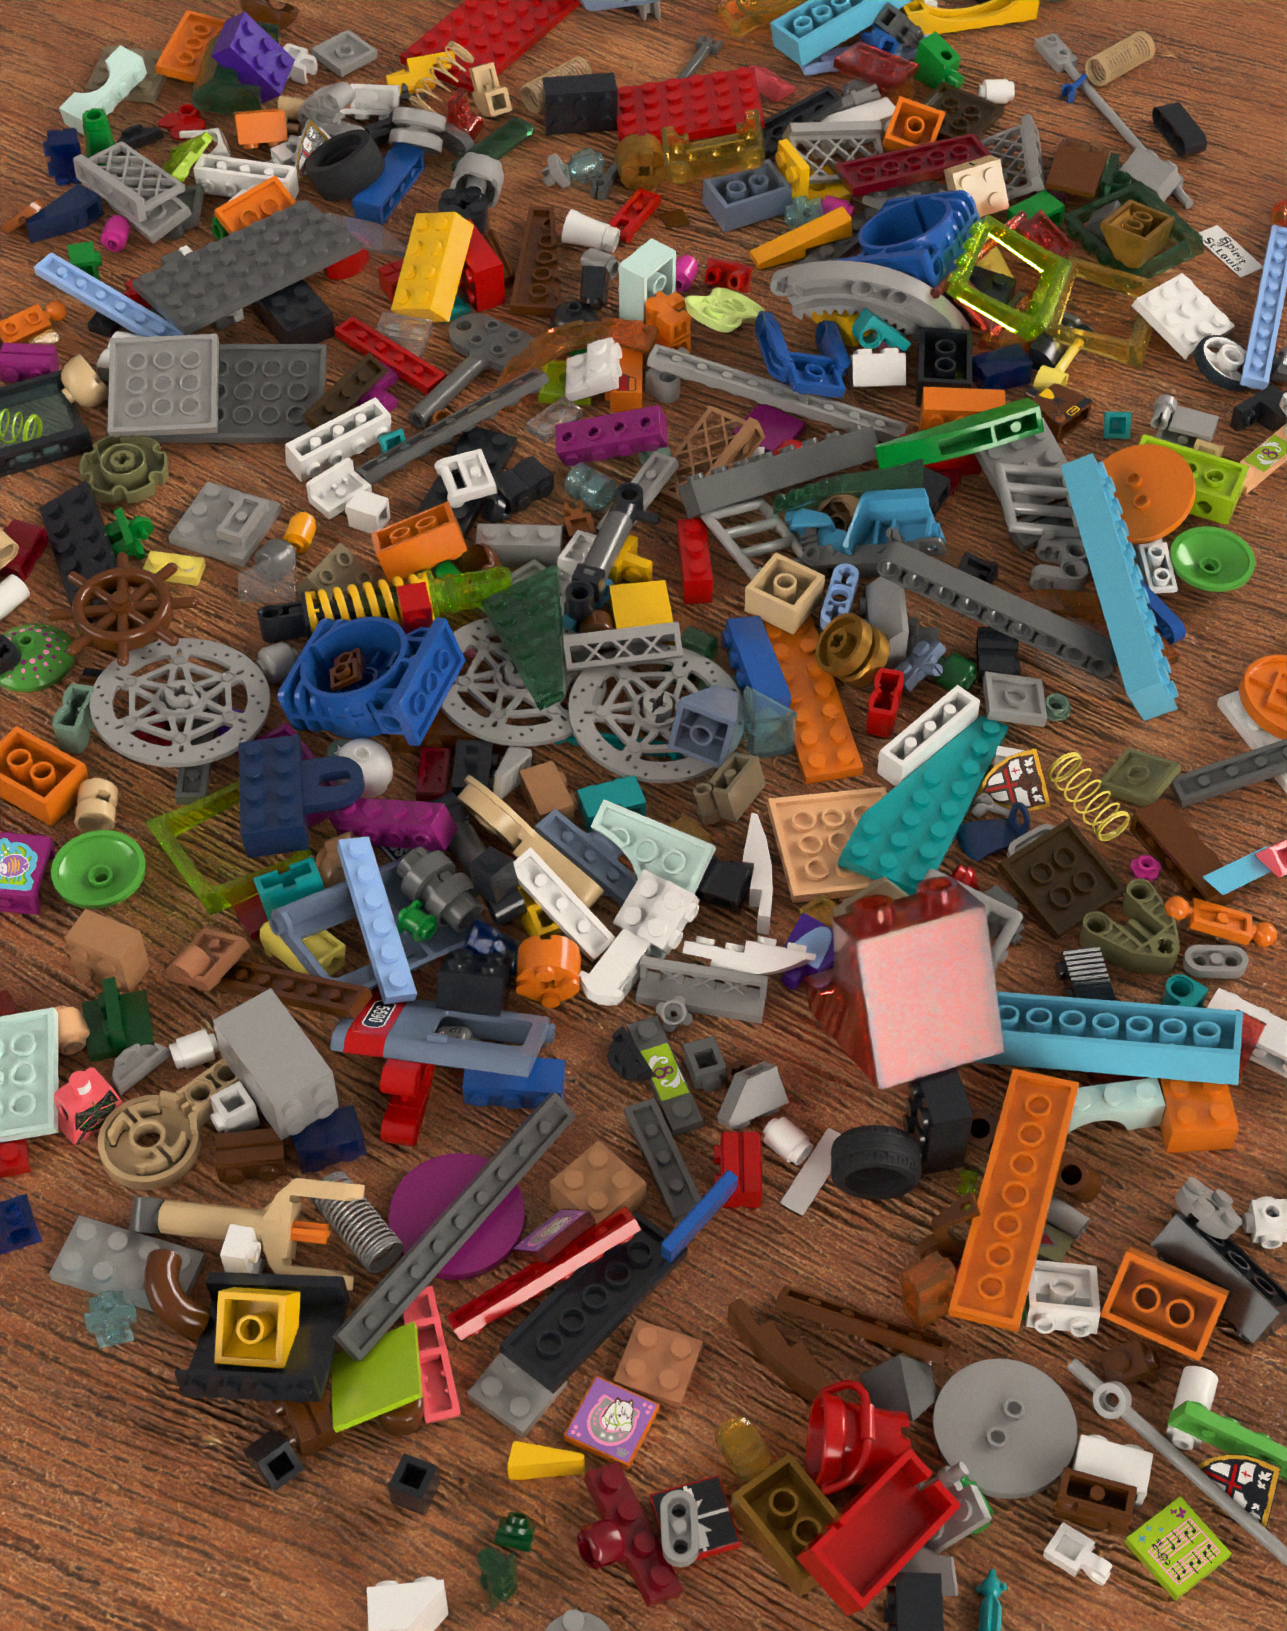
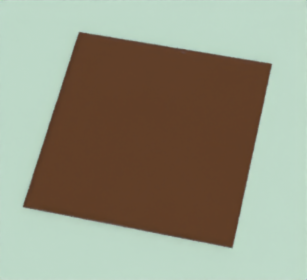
M682 209L659 214L667 229L690 224Z

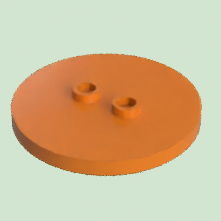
M1154 444L1135 445L1119 450L1102 461L1107 470L1108 477L1111 476L1117 492H1114V496L1118 498L1123 510V514H1120L1121 520L1124 519L1130 533L1127 539L1132 545L1146 544L1165 537L1174 531L1190 513L1196 496L1195 479L1186 460L1172 449Z
M1269 655L1257 659L1248 666L1239 684V696L1248 715L1261 728L1273 736L1284 740L1287 739V655Z

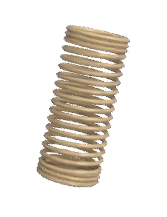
M1138 31L1089 58L1085 66L1088 79L1094 85L1101 87L1152 59L1155 54L1153 39L1148 33ZM1137 38H1139L1144 43L1147 50V56L1143 44ZM1142 38H1144V39L1146 40V42L1148 43V46H1149V49H1150V54H1149V51H1148V47H1147L1145 41H1144ZM1136 41H1138V42L1140 43V45L1142 46L1143 51H1144V57H1143V54H1142V50H1141L1139 44H1138ZM1135 44L1138 46V48H1139V50H1140V52H1141V55L1139 54V51H1138L1137 47L1135 46ZM1095 60H1096V68H1097V71H1098L1099 75H1100L1103 79H1105V80H1102V79L1098 76V74H1097V72H1096V70H1095V65H1094ZM1092 61H1093V70H1094L1095 75L1097 76V78H1098L1099 80H1097L1096 77H1095L1094 74H1093L1092 66H1091V65H1092ZM1097 61H1099L1100 70H1101V72L1104 74V76H1106V78L1103 77L1102 74L1100 73L1099 68H1098Z
M576 56L524 84L521 87V98L526 108L535 114L543 110L542 77H556L557 75L561 76V74L563 76L578 75L575 68L582 75L574 63L581 68L583 74H585V71L586 74H592L587 61L580 56ZM529 88H530L531 96H532L534 102L537 104V106H539V108L536 107L535 104L532 102V100H531V98H530V95H529Z

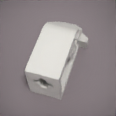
M623 928L591 972L587 973L583 970L580 972V984L586 998L600 1005L611 1006L620 1004L640 978L641 957H650L651 943Z

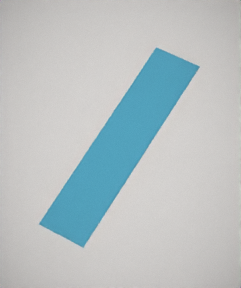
M1265 846L1203 876V878L1218 892L1225 895L1272 872L1255 855V853L1269 846Z

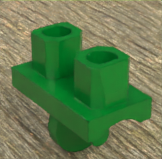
M121 507L114 511L116 520L105 526L109 537L116 542L112 544V548L116 555L120 552L126 553L128 557L134 554L140 561L147 557L141 540L148 539L149 535L153 532L154 526L151 520L146 517L135 516L133 521L126 519L123 509Z

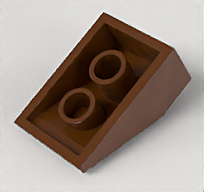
M1069 137L1066 140L1062 139L1044 188L1094 198L1104 179L1110 149H1106L1100 143L1084 144L1077 138Z

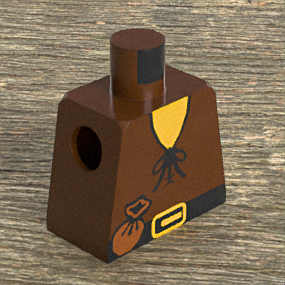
M1058 383L1052 384L1043 392L1032 386L1024 395V399L1029 397L1040 406L1041 415L1057 443L1089 420L1092 400Z

